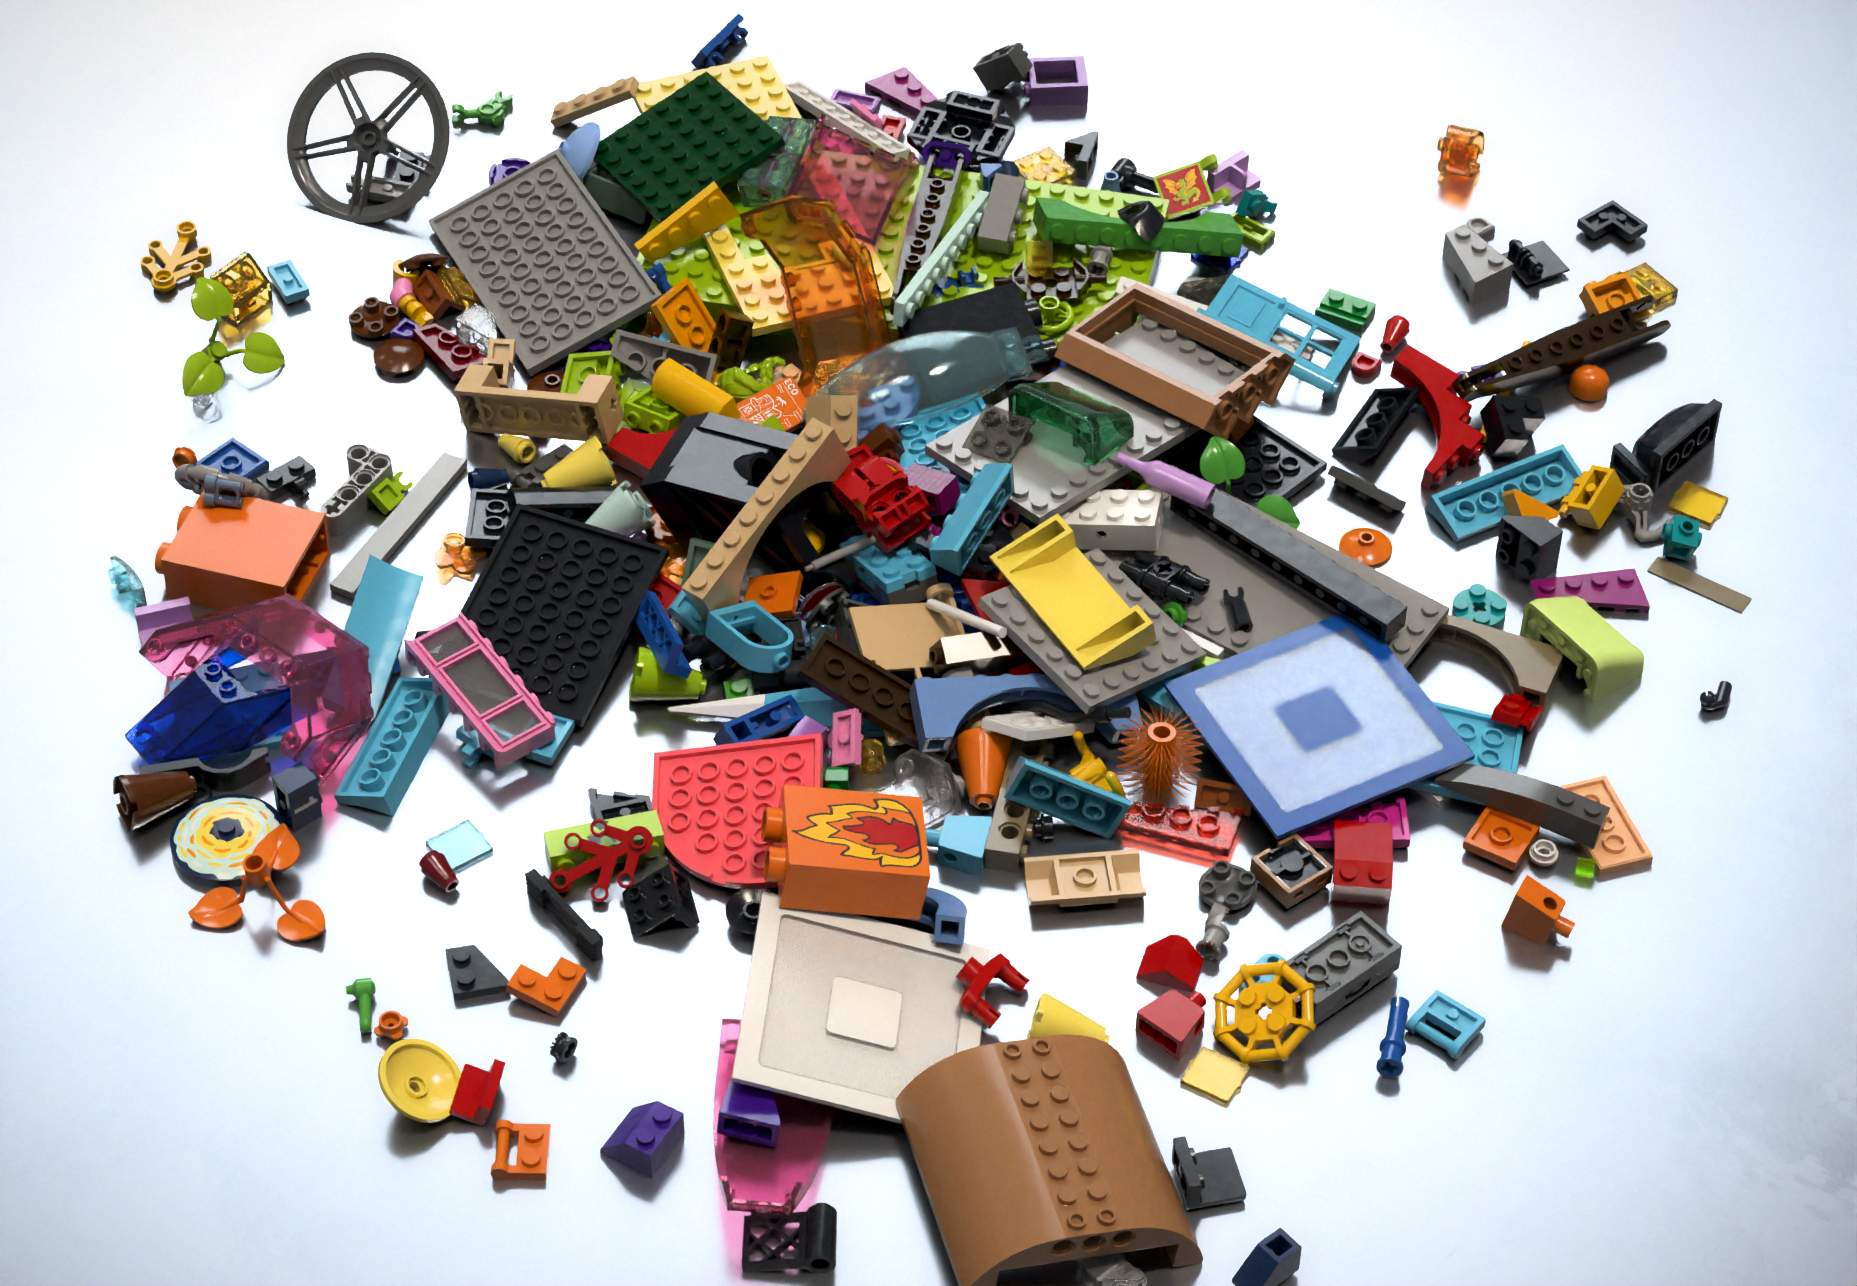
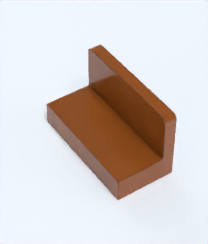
M426 269L413 285L414 293L426 308V311L437 321L449 306L463 312L467 308L450 281L431 270Z
M1198 778L1194 807L1251 816L1252 805L1235 783Z

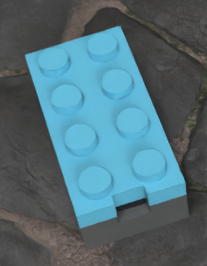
M853 536L848 541L839 544V547L841 549L866 538V536ZM907 542L899 545L889 553H883L876 543L844 557L848 575L859 580V585L882 605L921 602L927 599V589L938 584L935 565L920 552L909 549Z

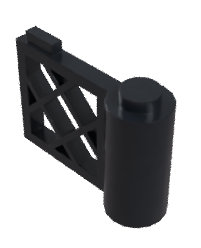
M820 1202L803 1212L770 1214L769 1210L751 1211V1215L744 1216L742 1271L758 1272L806 1268L811 1272L820 1274L832 1271L836 1267L837 1210L828 1203ZM788 1223H799V1228L790 1236L781 1230ZM765 1225L769 1228L759 1238L751 1233V1226ZM777 1234L784 1241L773 1250L765 1243ZM789 1246H792L798 1251V1258L784 1259L780 1254ZM759 1248L768 1254L761 1261H750V1256Z

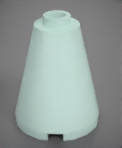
M625 480L619 484L585 523L622 535L632 536L652 528L656 521L649 519L654 516L649 506L638 491L632 493L628 489L632 484Z

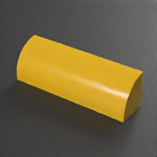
M671 358L666 359L656 370L652 380L653 395L686 416L712 412L735 419L741 417L733 396Z

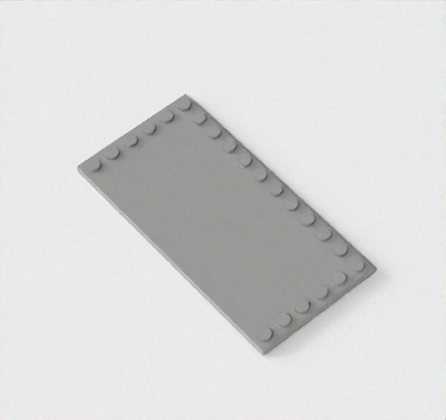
M1149 318L1102 343L1212 397L1245 373L1174 330ZM1066 364L926 444L925 454L969 482L976 471L980 472L985 464H1012L1015 491L1006 505L1033 523L1040 525L1055 514L1063 513L1133 471L1115 462L1119 452L1142 462H1148L1198 432L1201 428L1075 366Z
M1162 491L1165 517L1158 550L1148 552L1157 556L1166 555L1170 560L1180 565H1188L1192 572L1210 580V588L1205 595L1202 596L1193 591L1194 600L1191 606L1186 608L1188 618L1181 628L1193 632L1195 635L1211 643L1217 644L1224 648V653L1234 656L1338 615L1171 511V495ZM1226 493L1235 501L1247 506L1256 514L1268 519L1274 525L1292 534L1295 538L1313 547L1316 551L1334 560L1337 564L1357 574L1363 580L1378 587L1384 593L1407 606L1405 626L1386 642L1387 646L1405 668L1409 666L1449 614V607ZM1138 550L1101 551L1119 568V565L1124 560L1134 564V556ZM1241 586L1243 588L1244 601L1253 623V628L1250 632H1235L1228 606L1223 601L1224 589H1227L1229 595L1234 597L1237 596L1238 587ZM1146 590L1143 591L1162 610L1165 604L1174 602L1169 599L1160 600L1158 596Z

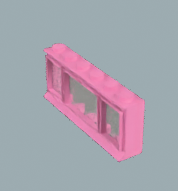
M462 612L459 613L458 617L412 641L404 640L406 660L408 662L417 660L419 674L422 677L430 675L436 695L439 696L445 693L451 713L455 714L460 711L463 715V725L466 731L470 733L475 730L478 733L481 749L484 752L488 749L494 752V762L497 770L555 739L556 721L549 711H544L537 696L534 693L530 694L521 677L518 674L514 675L505 658L503 656L499 657L496 654L489 639L483 638L479 634L476 624L472 620L468 621Z

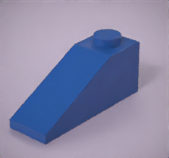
M790 694L722 724L713 741L716 745L773 739L796 725L805 715Z

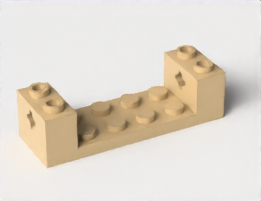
M470 364L454 389L466 431L496 434L508 433L518 436L587 441L589 438L596 436L600 443L609 444L624 418L613 376L588 374L578 393L570 394L500 388L494 366Z

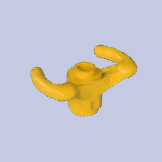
M1076 731L1073 734V741L1082 759L1080 764L1069 771L1068 775L1126 797L1125 791L1115 773L1112 771L1108 772L1099 757L1096 759L1087 746L1082 732Z

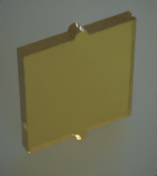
M1685 481L1680 490L1674 492V498L1668 505L1667 510L1681 516H1687L1690 519L1698 520L1701 524L1710 527L1717 516L1722 515V509L1728 502L1729 497Z
M1203 1046L1196 1058L1189 1061V1068L1180 1079V1083L1224 1104H1228L1235 1092L1241 1090L1242 1082L1249 1073L1250 1067Z

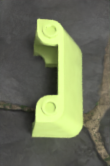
M1578 596L1540 598L1525 604L1520 636L1540 642L1547 639L1577 666L1576 677L1579 679L1583 677L1586 682L1587 688L1583 694L1592 702L1642 675L1644 654L1641 649L1633 645L1593 610L1585 600Z

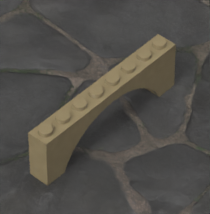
M1449 614L1428 640L1465 649L1484 659L1506 679L1513 694L1525 697V700L1532 702L1531 706L1538 708L1539 705H1544L1542 712H1544L1563 669L1565 655L1554 645Z

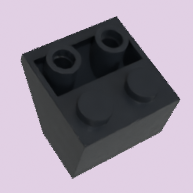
M1504 515L1501 517L1495 556L1529 581L1544 579L1557 570L1563 531L1544 517Z

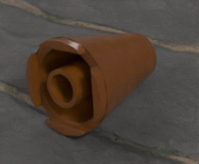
M186 771L121 774L113 779V794H119L120 803L116 804L118 813L125 827L131 829V831L138 830L193 799L194 792L197 791L194 777L192 775L189 776Z

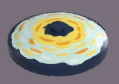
M227 794L208 798L189 808L175 823L170 836L172 859L177 869L186 878L197 884L212 888L242 886L241 876L245 875L242 866L243 860L252 854L258 843L269 832L284 823V820L272 805L253 796Z

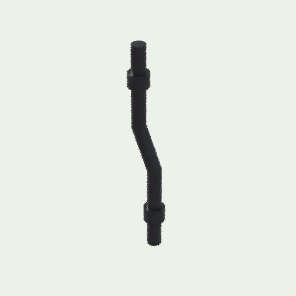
M1044 700L1010 702L989 708L990 715L1041 711L1066 722L1096 720L1098 723L1111 722L1112 719L1131 717L1130 707L1111 708L1109 705L1098 706L1095 708V711L1086 714L1083 710L1069 711Z

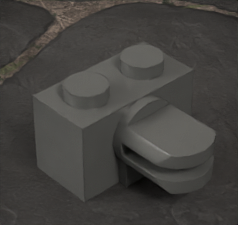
M1017 42L996 49L994 52L982 56L972 69L987 92L993 89L1002 90L1011 82L1017 84L1027 78V73L1033 65L1028 58V52L1023 50L1024 46L1022 43Z

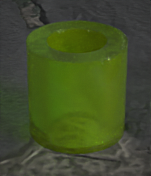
M1578 857L1575 875L1593 878L1596 860Z

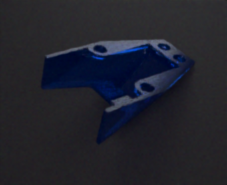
M252 618L125 734V739L147 765L197 757L202 761L241 752L315 715L312 684L309 680L256 692H250L244 688L228 668L260 653L256 621Z

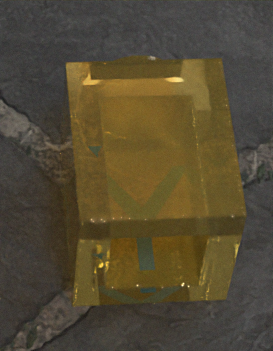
M1027 241L1025 243L1026 269L1053 267V241Z

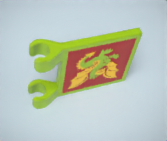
M1215 154L1207 155L1200 161L1153 177L1159 197L1170 200L1168 221L1213 205L1226 204L1231 201V194L1227 187L1221 188L1212 194L1203 171H1211L1219 167Z

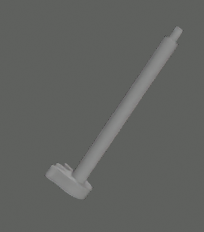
M873 535L871 538H863L810 562V565L804 567L806 572L812 569L814 571L876 544V538Z

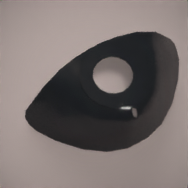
M1150 201L1135 202L1118 210L1119 217L1130 223L1145 242L1150 241L1159 232L1165 221L1164 216Z

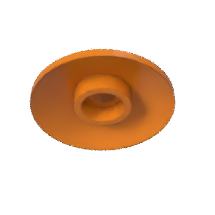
M1372 528L1352 529L1346 532L1339 541L1340 552L1370 567L1384 564L1392 555L1393 547L1390 539L1384 533Z

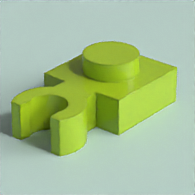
M402 471L397 472L391 480L387 477L367 495L384 515L404 499L403 493L407 492L413 485L412 482H409L407 485H403L400 482L399 478L404 474Z

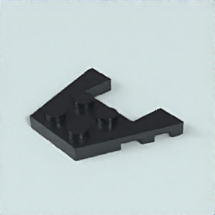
M999 518L992 525L963 571L964 573L981 580H987L1000 572L991 562L989 556L1015 540ZM924 530L909 539L908 548L917 552L918 548L929 553V558H931L929 545L935 536L928 530Z

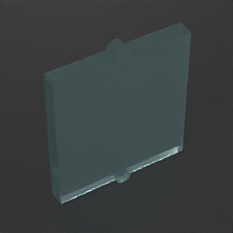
M469 819L425 840V845L431 851L437 850L439 853H444L454 872L493 852V847L484 838L483 831H478Z

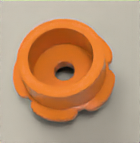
M184 446L182 448L177 447L174 450L172 463L176 468L184 464H194L197 462L196 454L191 448Z

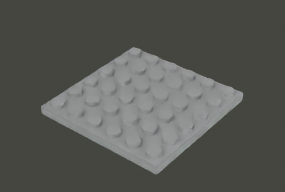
M1099 548L1083 555L1129 608L1138 605L1154 624L1156 641L1134 656L1084 671L1012 585L980 597L977 604L995 624L1007 629L1006 635L1086 714L1095 711V708L1098 706L1109 705L1203 662L1207 655L1188 634Z

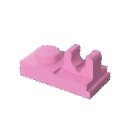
M854 708L833 713L832 767L850 768L861 765L862 740L864 739V735L861 734V725H864V720L861 718L859 709Z

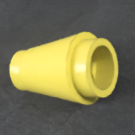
M504 433L499 437L498 446L517 463H529L535 457L536 447L532 440Z

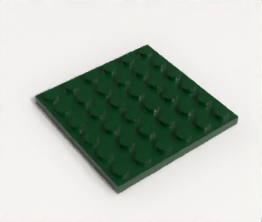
M706 71L599 141L593 161L661 223L713 181L719 188L723 187L786 144L780 134Z

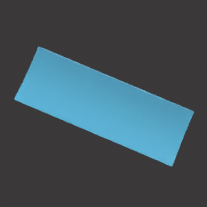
M1561 444L1431 495L1425 510L1446 529L1454 542L1458 543L1500 526L1501 517L1508 515L1502 499L1503 492L1517 489L1547 506H1551L1561 502L1564 496L1569 495L1573 488L1572 483L1577 477L1581 476L1582 472L1564 444Z
M370 554L320 696L321 710L372 724L375 722L412 617L424 576L395 567Z
M398 678L334 794L338 804L361 806L394 817L450 712L447 696L445 693L439 696L436 695L433 690L432 678Z

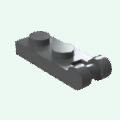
M564 443L522 470L516 469L512 471L509 475V482L515 487L519 486L520 488L542 487L540 481L544 480L543 474L574 450Z

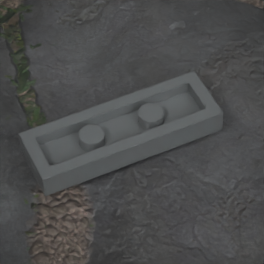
M1331 465L1327 473L1335 478L1334 484L1346 490L1349 486L1357 489L1355 493L1357 496L1367 501H1370L1371 497L1378 500L1377 506L1392 513L1393 509L1403 511L1407 503L1340 467Z

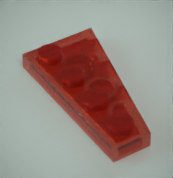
M1132 802L1131 807L1118 825V829L1228 857L1244 817V809L1234 808V812L1220 811V807L1194 810L1190 809L1191 805L1165 808L1164 804Z

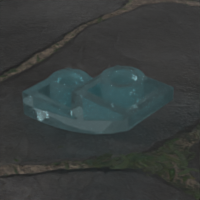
M115 555L110 556L112 568H108L107 572L111 585L116 583L120 594L126 592L128 600L133 599L136 608L147 606L144 586L137 573Z

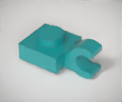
M1245 190L1236 213L1242 217L1258 216L1261 210L1274 213L1278 203L1268 201L1269 197L1261 190Z

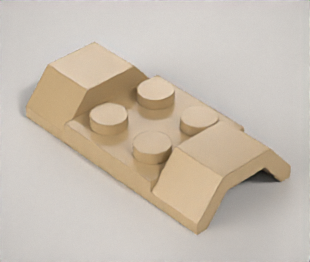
M1139 849L1026 857L1023 861L1025 888L1029 906L1059 903L1060 907L1117 903L1118 899L1147 896V889L1143 887L1140 872Z

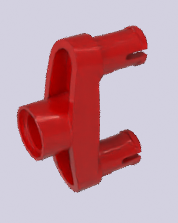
M1002 953L993 957L985 965L971 957L956 975V978L967 986L958 1002V1007L967 1014L970 1012L989 1029L1002 1015L981 998L982 991L992 979L999 978L1018 995L1030 981L1029 978H1026L1010 964L1011 961Z

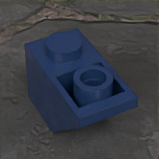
M1281 1227L1257 1243L1232 1278V1283L1235 1286H1277L1299 1270L1302 1246Z

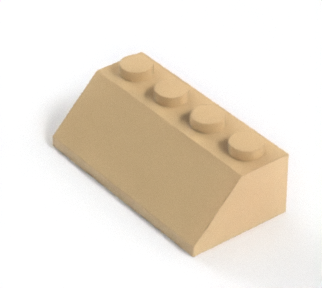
M825 395L806 397V425L813 417L834 428L846 451L859 446V396Z

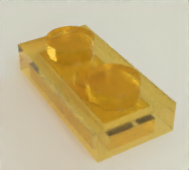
M441 266L436 274L454 302L476 309L480 301L474 293V288L465 280L464 273L454 267L450 269Z

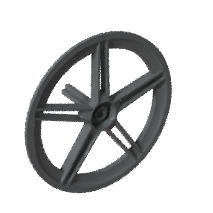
M363 52L341 58L314 76L300 94L292 110L286 141L287 157L292 175L305 197L315 207L334 218L364 224L389 220L416 205L430 191L438 179L448 154L450 142L449 117L445 102L435 83L424 71L410 61L382 52ZM381 71L398 75L409 81L410 84L375 120L371 121L349 77L363 72ZM342 80H345L362 114L359 118H357L341 83ZM336 85L353 122V132L306 144L308 126L314 110L325 94ZM416 88V91L408 98V100L400 107V109H399V110L391 117V119L387 122V121H386V118H387V117L401 104V102ZM421 95L429 107L433 121V146L429 160L388 138V132ZM346 141L347 147L307 154V150ZM396 149L427 164L425 169L398 157L400 152ZM354 151L358 152L350 205L335 199L321 187L311 170L308 160ZM379 154L422 173L418 180L399 197L384 204L366 206L375 160ZM367 163L360 203L357 206L363 164Z

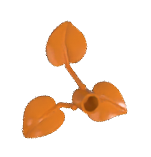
M284 823L269 832L258 843L252 854L243 860L242 866L245 875L241 876L242 886L239 897L236 891L231 888L218 887L206 893L195 907L188 911L190 918L203 927L210 929L231 927L243 916V910L239 904L245 900L247 884L250 883L256 887H262L267 884L282 909L286 912L277 920V930L281 937L292 942L304 941L319 936L326 926L324 913L318 904L311 900L300 899L290 909L270 878L272 869L285 871L291 868L299 860L301 853L298 842Z

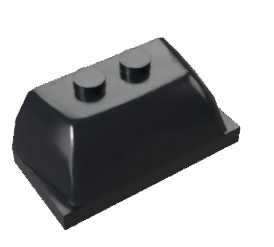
M1712 399L1709 403H1688L1673 408L1636 440L1632 453L1649 468V471L1653 472L1651 492L1653 494L1659 491L1715 442L1722 402Z

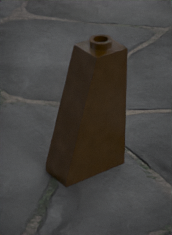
M987 632L940 638L929 648V660L933 665L935 675L944 674L949 670L971 666L973 673L1007 672L1011 668L1032 661L1007 635L1004 638H1000Z

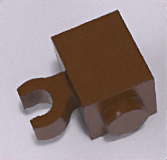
M884 422L859 441L860 445L866 443L874 456L887 457L898 463L901 461L900 456L905 452L901 433L895 427H888Z

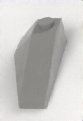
M618 329L616 330L610 354L651 381L658 367L666 359L671 358L712 384L715 382L721 356Z

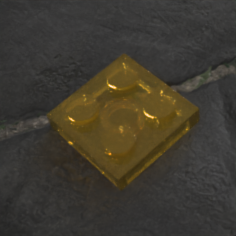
M1050 146L1013 160L1019 167V177L1026 180L1064 185L1077 179V171Z

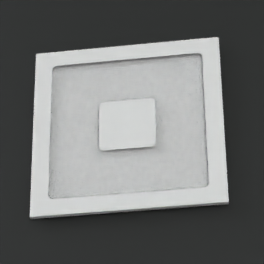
M763 891L731 1081L902 1124L895 1103L900 1092L928 1067L958 1052L980 1046L982 1022L970 1012L967 1014L958 1007V1002L967 986L959 981L956 975L971 957L985 965L990 958V949L968 943L958 945L934 942L933 934L855 914L780 908L778 894ZM986 988L981 993L983 1000H985Z

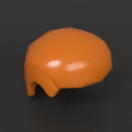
M1581 365L1571 375L1569 392L1574 397L1583 401L1594 402L1602 400L1609 388V377L1606 371L1597 365Z

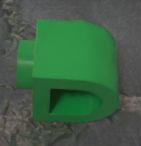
M826 766V770L823 772V788L849 790V767Z

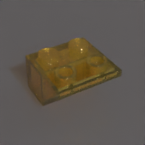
M244 251L210 276V279L221 283L230 292L234 304L233 311L228 316H221V319L237 328L273 302L271 282L248 251Z

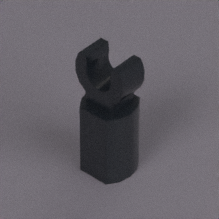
M1241 586L1238 587L1237 596L1234 597L1229 595L1227 589H1224L1223 601L1228 606L1235 632H1250L1253 628V623L1244 601L1243 588Z

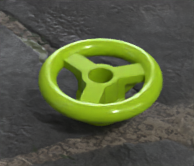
M1044 296L1039 301H1036L1043 322V327L1037 329L1038 332H1061L1073 323L1075 317L1074 310L1066 301H1059L1054 296ZM1055 319L1065 320L1057 325H1045L1047 322L1054 321Z

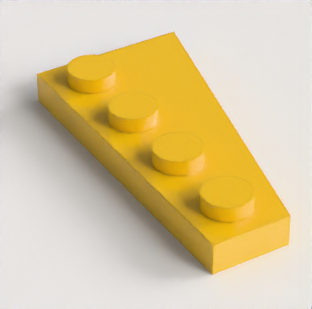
M713 181L634 245L650 264L740 214Z

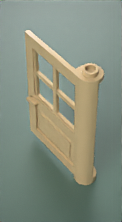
M939 583L927 589V601L933 598L957 608L951 584ZM926 603L849 607L847 610L860 654L889 672L913 670L916 679L922 678L920 669H933V665L929 660L930 647L940 638L965 634L962 622L928 609ZM989 708L970 718L962 732L973 728H981L982 718L991 716ZM982 728V732L991 733L990 730ZM883 729L888 746L907 745L906 742Z

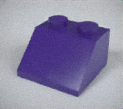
M659 1101L633 1107L600 1148V1154L653 1178L685 1136L684 1113Z

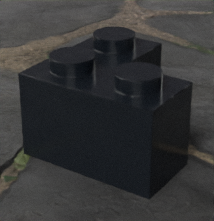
M1493 395L1480 411L1491 454L1498 457H1516L1529 441L1528 436H1532L1546 419L1540 397Z

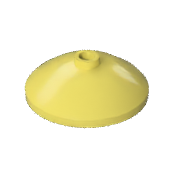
M403 1039L391 1045L382 1055L378 1064L379 1086L391 1106L405 1117L418 1122L434 1123L451 1116L449 1109L461 1075L460 1069L453 1058L441 1047L422 1039Z

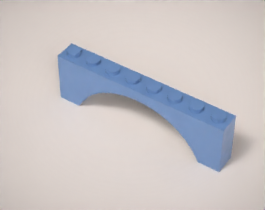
M1030 673L1028 675L1003 674L1001 676L976 675L974 677L949 676L947 678L933 679L931 677L914 679L909 692L920 752L948 751L953 737L964 723L979 712L996 705L1019 701L1044 700L1069 711L1082 710L1046 674ZM1136 692L1109 704L1111 708L1130 707V718L1112 719L1111 722L1098 723L1094 720L1095 728L1110 744H1123L1118 741L1126 739L1123 740L1125 743L1133 741L1119 733L1133 732L1130 730L1132 727H1135L1133 730L1140 728L1132 721L1143 725L1142 720L1139 718L1141 714Z

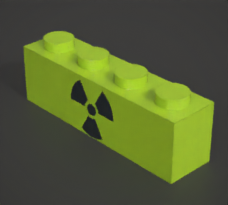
M657 810L604 820L607 825L628 831L632 827L642 826L651 832L653 845L646 854L640 855L639 859L665 854L664 833ZM591 823L543 832L545 854L551 874L559 869L568 871L597 856L581 850L571 851L567 849L564 839L569 833H577L582 839L611 848L622 842L605 835L603 837H595L590 830ZM597 823L594 826V832L602 833L605 829L602 823ZM636 835L633 838V843L637 846L642 845L644 842V838L641 835ZM570 837L568 839L570 847L578 845L579 840L577 837ZM628 853L617 858L616 863L626 862Z

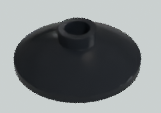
M746 888L736 892L729 898L725 907L727 921L740 932L755 934L762 892H774L765 888Z

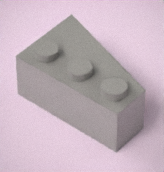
M999 173L995 174L977 235L979 250L1008 255L1011 246H1015L1017 231L1028 206L1030 190L1026 188L1025 178Z
M1465 224L1445 233L1442 256L1453 275H1457L1460 280V287L1463 291L1466 290L1472 306L1510 287L1513 263Z

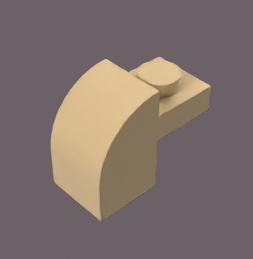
M489 338L487 358H483V365L494 366L500 388H511L515 375L516 341L512 339Z

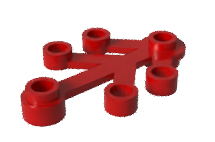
M602 819L594 820L590 825V830L595 837H603L605 835L622 842L612 848L582 839L579 834L574 832L567 834L564 839L567 849L571 851L581 850L597 856L568 871L562 869L554 871L549 877L553 888L559 894L566 893L571 889L573 881L602 867L597 885L591 889V896L596 902H604L609 896L608 886L617 858L627 853L624 871L618 874L617 883L621 888H630L635 882L634 872L640 855L646 854L653 845L652 834L647 828L635 826L626 831L607 825ZM602 823L605 826L602 833L594 832L595 824ZM636 835H641L644 838L642 845L637 846L633 843V838ZM570 837H577L579 840L578 845L570 847L568 839ZM624 874L631 876V882L628 885H623L620 882V878ZM564 876L566 883L563 886H557L555 884L556 877ZM597 888L605 890L603 898L595 897L594 892Z

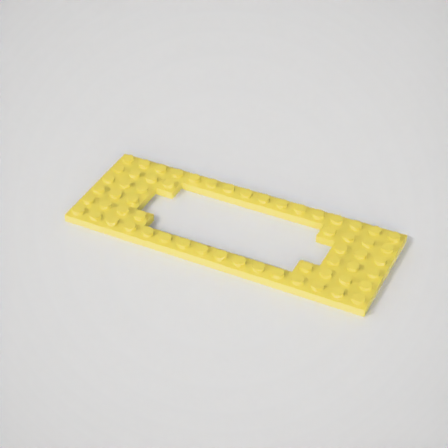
M768 55L639 83L633 100L640 114H642L656 103L674 93L677 89L682 88L707 71L769 126L776 125L781 136H783L788 125H795L800 129V135L791 154L800 156L799 169L837 238L816 243V251L821 260L776 270L769 254L744 260L726 223L702 235L739 311L743 312L754 322L751 331L752 337L891 305L894 286ZM831 244L839 247L844 252L852 253L853 257L850 259L856 264L854 270L849 271L837 260L831 251Z

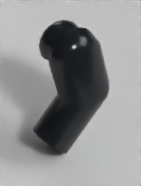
M1721 681L1716 694L1712 691H1708V695H1706L1705 691L1701 693L1699 697L1701 706L1709 711L1726 706L1731 694L1732 684L1728 681Z

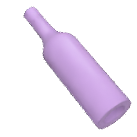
M1119 452L1115 461L1138 472L1149 486L1202 509L1208 507L1216 489L1215 484L1158 460L1142 462Z

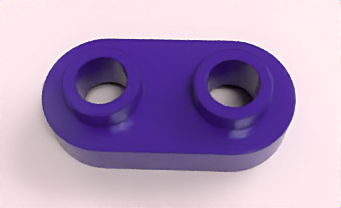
M930 141L922 150V157L926 163L930 153H933L935 150L940 151V156L937 158L938 167L956 169L957 155L959 153H962L966 159L965 168L972 161L971 151L961 144Z

